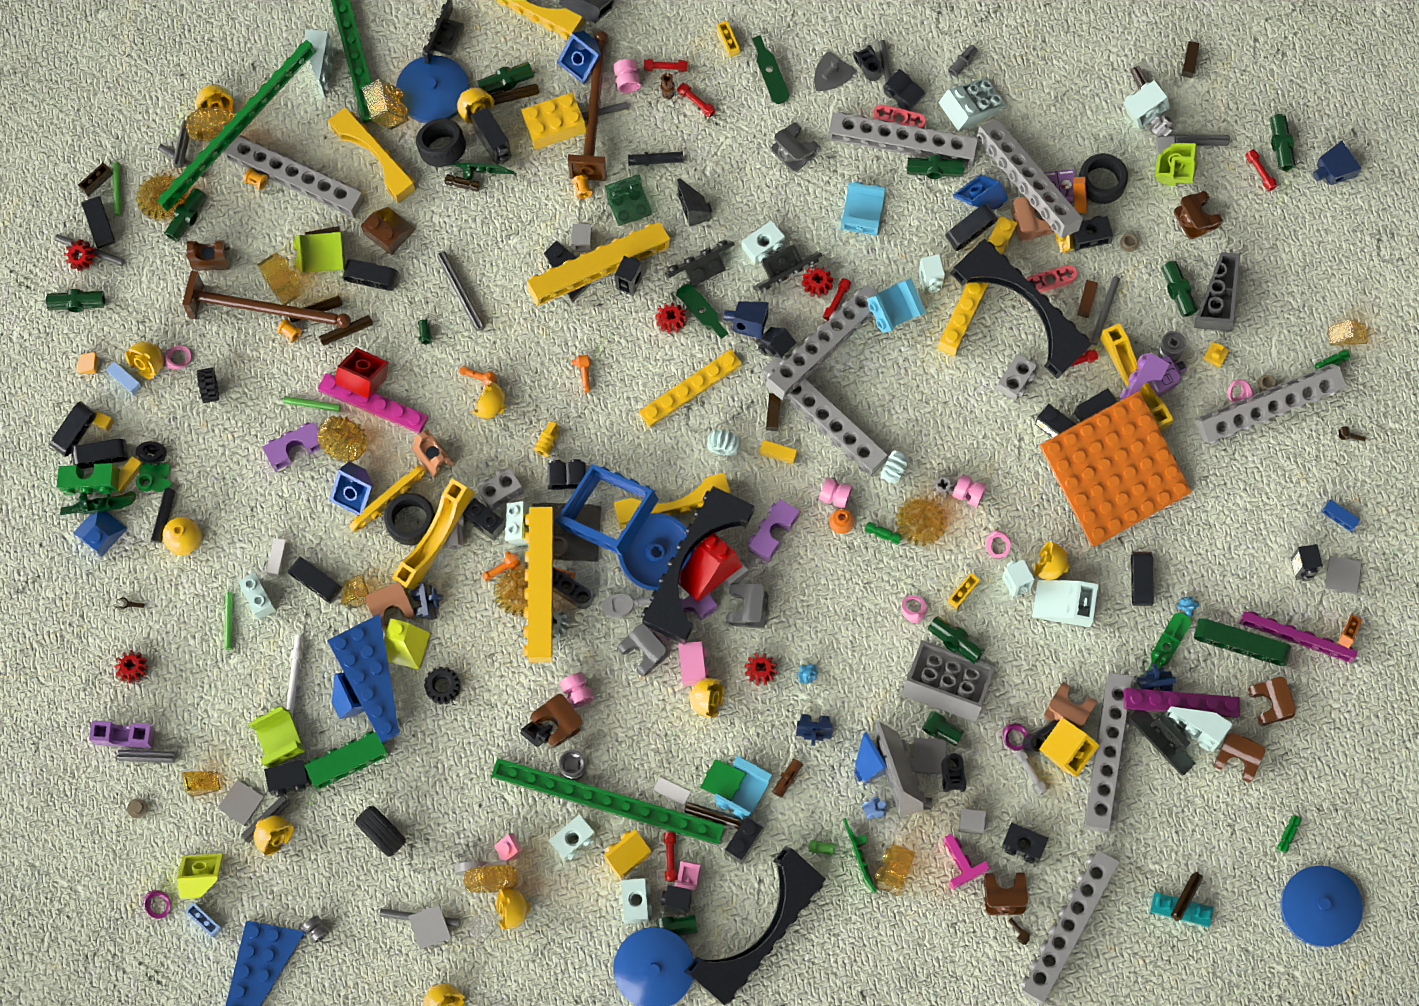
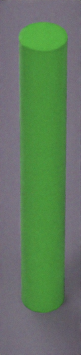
M115 162L113 163L114 215L117 216L122 215L120 163Z
M284 396L283 401L285 404L340 412L341 409L340 404Z
M226 592L224 649L232 650L233 593Z

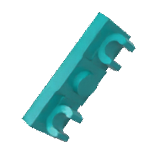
M1154 892L1149 913L1171 918V913L1179 898ZM1191 901L1180 921L1209 928L1214 907Z

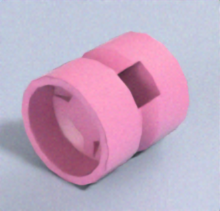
M624 59L614 64L618 91L622 93L637 91L641 87L637 62L632 59Z
M962 474L952 496L961 501L966 499L968 504L977 508L987 485L979 481L974 483L972 478Z
M827 477L822 487L819 501L828 504L834 502V506L845 509L851 494L852 485L843 482L838 484L837 480Z
M582 672L572 674L560 682L564 694H568L567 700L573 709L581 707L594 699L590 687H586L587 681Z

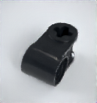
M869 44L863 50L854 51L852 53L853 58L869 81L880 79L882 64L872 46Z
M957 753L950 754L941 762L943 791L945 793L949 792V790L965 792L966 777L963 758ZM949 759L955 762V768L950 766Z

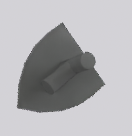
M827 51L817 64L815 70L816 91L835 89L845 84L856 71Z

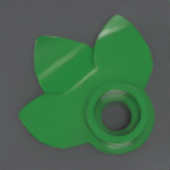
M142 463L139 468L140 475L136 480V486L140 491L148 492L153 490L159 493L164 492L165 488L172 486L171 482L166 479L170 472L168 464L156 466L153 464L150 466L149 463L144 465ZM148 480L149 484L144 486V481Z

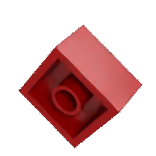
M356 347L337 366L335 384L368 399L387 379L389 362Z

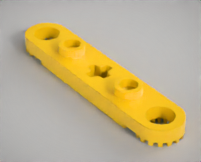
M421 464L415 466V469H412L413 471H410L408 475H404L365 508L362 514L357 515L350 522V529L353 532H358L373 519H378L388 504L395 497L410 492L412 486L425 475L427 470Z

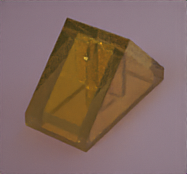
M1350 319L1327 328L1330 346L1368 343L1366 325Z
M361 573L345 581L341 599L343 606L356 609L366 604L365 598L369 591Z
M217 771L182 773L185 792L190 797L221 790Z

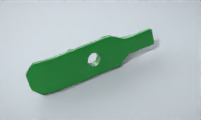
M1181 612L1173 615L1151 653V664L1156 663L1157 667L1161 668L1169 663L1191 625L1190 617ZM1167 644L1170 647V649L1165 650L1163 648V645Z
M843 818V823L863 881L870 891L875 894L877 890L873 885L868 863H862V861H865L861 849H857L859 846L866 844L867 837L865 835L856 837L850 830L847 819Z

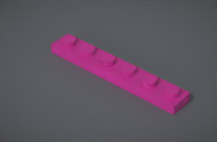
M325 373L318 387L319 392L418 434L422 432L428 420V415L375 393L368 399L336 385V377Z

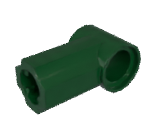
M933 711L930 712L922 727V730L928 735L939 737L954 746H957L964 733V730L947 722L945 717Z
M695 915L656 919L657 927L669 929L679 936L698 933Z

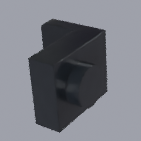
M531 721L521 729L520 734L538 748L543 743L546 744L552 735L553 726L548 724L544 727L541 723L534 724Z

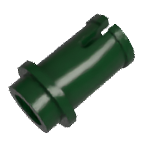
M427 319L419 320L420 336L418 340L421 344H430L433 340V335L430 331V321Z

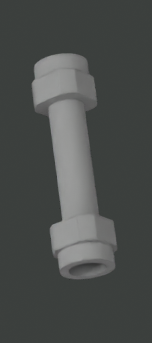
M1025 749L1014 754L1016 760L1024 766L1035 784L1033 788L1038 795L1047 792L1049 788L1046 782L1041 781L1028 759L1030 756Z

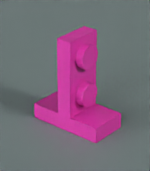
M952 833L944 837L943 842L961 872L960 875L950 880L949 885L952 890L988 872L989 867L986 861L973 868L970 867L972 865L970 858L967 854L963 855L960 849L962 845L957 837H953Z

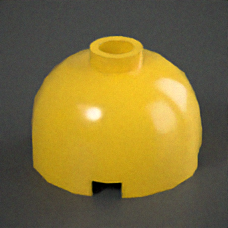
M211 84L203 87L196 98L197 110L201 117L207 121L217 118V121L222 120L233 111V98L229 91L221 85Z
M470 88L464 91L457 103V109L461 118L467 124L471 123L472 125V114L485 107H488V109H493L494 107L493 97L481 88Z
M140 341L132 345L125 353L130 367L133 368L135 366L139 370L137 374L146 379H152L162 369L164 363L161 348L156 344Z
M489 381L490 387L486 385L475 403L478 406L476 409L473 408L471 412L483 419H492L497 414L502 415L507 407L504 404L506 399L504 390L492 381Z
M184 516L176 517L165 525L163 541L167 549L173 554L186 556L200 547L202 531L191 518Z
M1053 541L1046 542L1038 554L1041 558L1039 564L1035 561L1033 572L1039 578L1055 580L1062 574L1067 573L1070 566L1068 554L1059 544Z
M701 679L689 691L691 705L699 715L715 718L719 714L716 710L718 704L722 706L724 699V686L719 684L721 682L720 679Z
M274 815L262 818L256 824L254 832L255 844L266 856L273 855L281 850L278 846L283 841L285 844L288 843L293 835L294 827L281 816Z
M509 888L499 889L500 893H497L496 911L502 917V920H498L500 928L502 930L517 928L525 921L527 913H530V903L525 900L524 895L518 890Z
M440 983L429 988L423 1005L464 1006L463 998L465 997L456 986L450 983Z

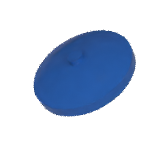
M433 55L429 64L425 63L424 56L410 62L400 73L396 84V94L400 107L409 117L421 123H428L435 119H452L459 113L457 103L460 95L469 89L467 76L461 66L452 59L439 55Z
M650 513L623 556L617 554L618 562L624 575L640 588L657 591L661 585L659 580L662 574H666L669 570L667 566L671 557H675L678 553L676 549L681 540L684 541L687 536L685 534L687 528L670 515ZM693 549V551H692V552L689 554V556L687 557V559H686V561H685V563H684L682 569L684 568V566L686 565V563L688 562V560H689L690 557L692 556V554H693V552L695 551V549Z
M1328 866L1305 868L1291 877L1282 891L1280 901L1282 918L1290 932L1306 944L1316 947L1338 945L1350 938L1360 925L1363 915V903L1360 892L1346 874Z
M662 927L642 928L630 934L619 946L613 964L614 979L622 995L636 1006H671L683 998L692 984L693 980L684 971L694 958L687 943L675 932Z

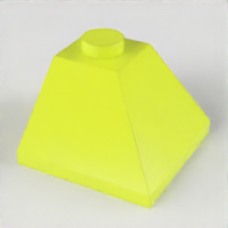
M390 618L384 638L387 661L392 664L420 670L430 633L410 623Z
M223 853L183 855L177 876L180 899L201 897L218 880Z

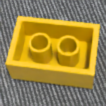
M573 92L521 109L522 119L534 150L586 133L585 122Z

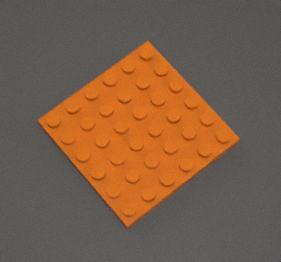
M1140 391L1125 397L1039 444L1091 547H1095L1192 493Z

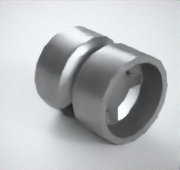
M1177 331L1167 332L1163 336L1158 348L1159 357L1169 356L1173 363L1177 362L1181 358L1186 346L1185 337Z
M568 750L561 755L559 767L563 776L573 781L581 779L586 772V763L583 755L576 750Z

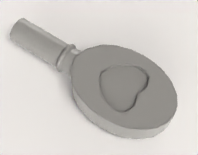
M614 594L603 601L602 610L608 617L621 618L629 615L634 607L649 605L652 601H650V597L632 599L626 594Z
M470 859L468 861L463 860V862L459 861L455 865V875L472 876L484 874L488 870L509 868V861L485 862L477 859V861L475 859L473 861Z

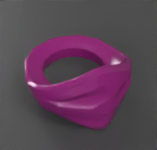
M1017 723L1004 726L1002 736L1005 745L1014 751L1024 749L1023 744L1018 747L1012 745L1008 734L1011 730L1021 732L1025 737L1028 734L1025 727Z
M151 890L144 898V909L152 918H164L171 910L170 898L161 890ZM156 896H159L166 902V910L162 914H156L151 909V900Z

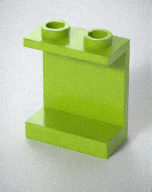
M343 232L296 235V239H293L294 250H297L298 257L295 258V268L299 269V273L345 269Z
M274 707L269 713L259 715L252 722L248 723L249 728L256 731L265 756L261 758L264 766L268 768L278 766L305 752L291 712L285 707Z

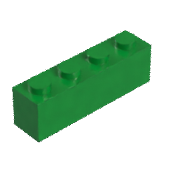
M370 731L357 741H348L344 744V747L338 750L337 748L329 750L325 756L309 760L308 764L304 766L315 789L319 790L389 757L384 744L381 743L376 732Z

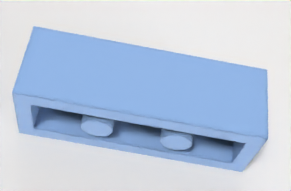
M113 362L106 369L108 374L131 394L134 395L142 387L137 380L116 362Z
M194 902L184 911L211 937L214 938L222 930Z

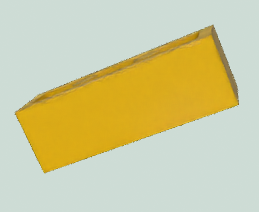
M728 21L718 23L717 31L729 58L740 54V48Z
M94 410L97 415L92 424L109 431L114 423L113 419Z
M763 440L759 454L794 464L797 450Z
M133 456L119 472L118 492L121 494L139 473V468L142 465Z
M970 573L949 597L947 603L957 610L979 584L980 579Z

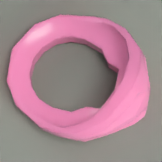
M181 345L169 348L164 356L166 367L174 370L185 368L191 361L190 350ZM177 351H183L187 355V359L183 363L174 364L170 359Z
M1239 379L1231 383L1227 394L1229 400L1235 403L1252 396L1253 390L1247 381ZM1240 384L1242 388L1240 396L1234 398L1232 395L1233 388Z
M999 530L992 531L985 541L986 550L993 558L1001 559L1010 552L1011 541L1004 532ZM996 537H1001L1006 543V550L1002 554H995L991 549L993 539Z
M909 595L902 601L901 611L908 621L917 624L925 617L927 607L921 597ZM909 600H917L921 604L920 611L911 612L907 608L906 603Z

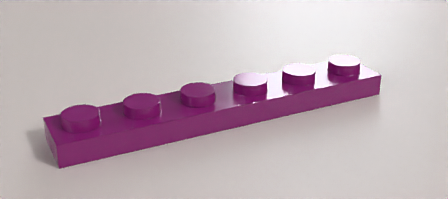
M1244 611L1239 621V624L1348 663H1352L1357 656L1358 651L1353 650L1351 646L1347 648L1343 645L1335 644L1329 638H1318L1312 632H1302L1296 630L1297 628L1292 625L1279 624L1275 619L1259 617V614L1256 612Z
M1134 688L1124 689V709L1167 712L1170 707L1214 712L1221 717H1240V697Z

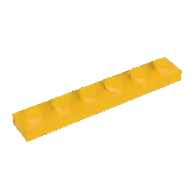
M731 349L639 410L640 416L651 428L741 367V361Z

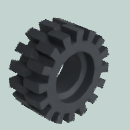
M214 368L197 370V381L202 402L219 401V387Z
M442 666L437 670L436 668L432 669L433 672L429 671L424 683L428 697L433 702H438L439 704H443V702L448 704L450 700L453 702L455 700L454 697H458L461 689L457 674L448 667L443 668ZM439 679H447L450 682V687L445 692H438L435 689V683Z

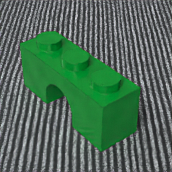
M113 463L94 464L93 474L89 478L84 479V470L77 465L58 466L56 488L68 496H73L75 493L91 495L93 492L110 494L111 491H118L120 469Z

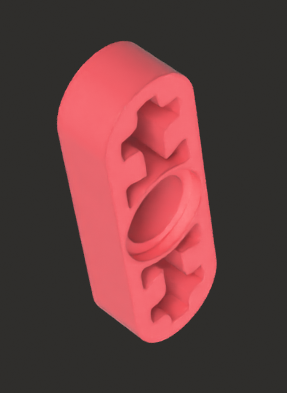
M878 105L874 109V119H881L884 122L892 123L897 122L894 119L896 115H902L905 119L902 122H898L901 125H915L916 120H919L918 127L925 128L926 119L922 114L887 105ZM881 111L884 112L883 117H880V116H879V114L881 113Z
M1066 265L1029 276L1027 280L1037 284L1036 289L1041 293L1072 284L1076 279L1077 271L1073 266ZM1065 272L1072 274L1071 278H1068V276H1064ZM1047 276H1053L1056 282L1053 284H1048L1045 281V278Z

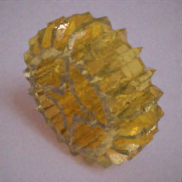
M209 107L202 108L201 110L197 109L187 116L186 130L194 140L198 139V141L208 142L222 131L224 125L228 124L234 118V115L230 110H224V108Z
M156 173L154 178L149 175L150 180L143 179L144 185H139L138 188L140 190L136 191V202L139 210L150 220L154 218L157 222L160 218L163 221H166V217L173 219L176 207L183 204L186 200L184 198L186 193L166 212L157 202L158 196L172 185L175 178L173 175L168 177L166 173L162 177ZM152 192V196H151V198H149L150 201L147 203L148 197H149L150 193Z
M333 415L324 420L317 432V443L320 444V449H324V454H329L330 459L336 458L337 462L342 460L344 463L347 461L352 463L358 460L365 453L368 446V436L365 434V429H360V424H355L354 420L351 421L348 417L342 418L341 415L338 417Z
M918 495L916 501L913 497H910L909 502L904 501L903 506H899L898 511L900 513H896L898 520L895 521V525L899 526L897 528L898 533L903 532L901 535L902 539L908 537V544L914 540L915 546L918 545V542H921L924 547L926 541L932 545L933 539L938 541L940 539L939 535H944L943 529L947 527V524L944 522L947 521V516H943L945 509H940V503L934 504V498L928 501V496H925L924 500H921V496ZM921 508V510L918 513H911V515L908 514L910 511L914 509ZM927 510L933 513L936 520L927 515ZM923 514L924 521L921 524V528H919V520ZM906 522H909V524L913 525L916 528V532L912 531L908 527ZM926 528H934L932 531L928 533L921 534L922 531Z
M517 565L515 571L509 567V573L507 574L503 571L502 575L504 578L497 577L499 583L494 584V588L497 589L493 592L494 596L497 597L495 599L496 603H500L499 608L501 610L505 608L506 614L512 611L513 617L517 615V612H519L520 617H523L524 608L528 607V602L525 600V588H528V582L522 583L518 580V578H525L527 566L520 570L519 565ZM512 581L513 587L504 594L506 586ZM516 585H518L519 589L521 588L523 598L518 594ZM516 599L519 600L522 604H513L508 600L512 601Z
M498 864L471 868L464 873L463 878L466 891L471 893L500 892L499 889H513L518 885L516 868L510 865Z

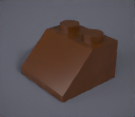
M389 207L373 212L361 224L363 234L391 256L416 230L414 226Z

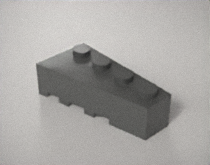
M1220 253L1211 281L1196 316L1194 328L1221 331L1233 330L1240 253Z

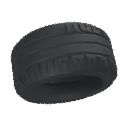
M441 118L432 120L422 126L416 136V146L425 163L434 167H445L455 163L462 157L466 150V140L461 127L455 121ZM438 138H453L443 148H429L430 144Z
M1100 153L1089 157L1082 164L1078 177H1085L1086 194L1089 201L1098 204H1108L1119 199L1124 193L1128 182V171L1122 160L1116 156ZM1098 168L1110 170L1117 177L1118 184L1110 189H1100L1090 182L1088 173Z
M404 493L395 497L388 504L384 514L385 526L390 536L395 541L409 546L419 544L435 518V512L431 503L425 497L415 493ZM409 506L423 509L426 513V520L420 529L414 532H403L396 528L394 524L395 518L402 509Z
M368 806L355 820V824L387 857L393 856L406 843V838L375 806Z

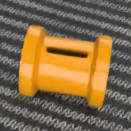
M249 168L244 175L243 181L262 190L267 184L268 176L265 174L261 175L255 172L253 168Z
M587 175L576 176L572 179L573 185H575L577 190L576 196L578 199H585L593 194L587 182Z
M284 319L279 324L277 332L284 334L291 343H294L301 336L302 329L294 327L290 324V320Z

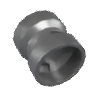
M318 915L309 919L302 926V929L311 935V940L314 944L323 940L330 933L328 927L323 926L322 920Z

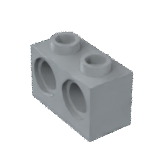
M1017 354L998 382L996 390L1014 401L1019 396L1022 398L1027 390L1025 386L1028 382L1032 383L1037 375L1035 372L1037 365ZM1019 369H1025L1027 373L1022 374L1019 372ZM1014 383L1017 385V388H1010L1009 384Z
M510 468L499 471L496 477L491 480H484L477 487L479 495L486 506L492 511L523 493L521 484ZM505 481L512 482L508 487L503 486ZM490 490L496 492L493 496H487L486 494Z

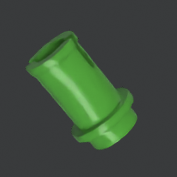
M814 838V840L809 842L808 852H812L813 855L814 853L832 856L834 843L820 842Z

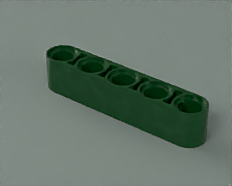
M1205 618L1198 619L1193 637L1199 642L1278 666H1287L1291 651V645Z

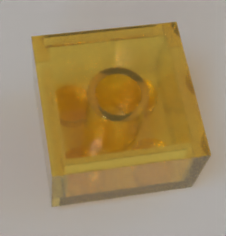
M378 79L362 88L372 121L390 130L409 121L408 109L404 104V96L400 88L382 79Z
M275 252L257 264L264 280L282 305H287L302 295L300 290L302 285L298 281L299 278L293 270H290L289 264L283 256L279 257Z
M893 844L891 849L887 847L882 860L885 863L884 867L879 866L874 881H877L876 887L899 896L915 852Z

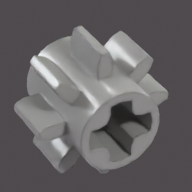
M1158 114L1151 121L1153 124L1151 130L1159 137L1163 134L1167 137L1174 130L1171 127L1174 122L1166 114L1162 116Z
M940 475L938 480L933 479L932 483L935 486L931 487V491H935V498L940 496L945 500L948 494L953 495L951 488H954L955 483H950V476L945 478Z

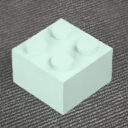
M1155 80L1144 84L1139 92L1130 94L1124 102L1127 114L1139 130L1149 124L1158 114L1161 115L1170 109L1167 96Z

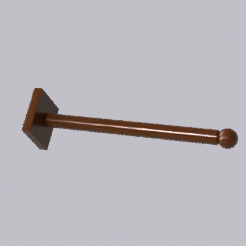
M599 31L594 39L598 43L601 55L592 71L583 155L568 154L570 179L580 175H587L588 180L606 181L607 178L605 157L594 156L606 44L609 41L608 34L604 31Z
M193 270L190 271L182 303L189 319L195 320L200 302L332 325L337 324L340 328H347L351 324L350 316L345 313L338 315L203 291L204 284L198 271Z

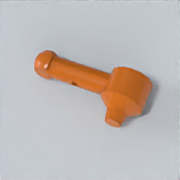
M588 354L578 355L576 359L572 360V365L581 369L583 392L585 393L591 391L588 370L591 359Z
M462 366L459 370L461 375L481 380L485 386L490 387L489 381L497 384L496 375L491 371L483 374L466 366Z
M507 551L504 562L488 572L485 571L482 575L483 579L490 581L492 577L506 569L514 570L518 568L521 562L517 554Z

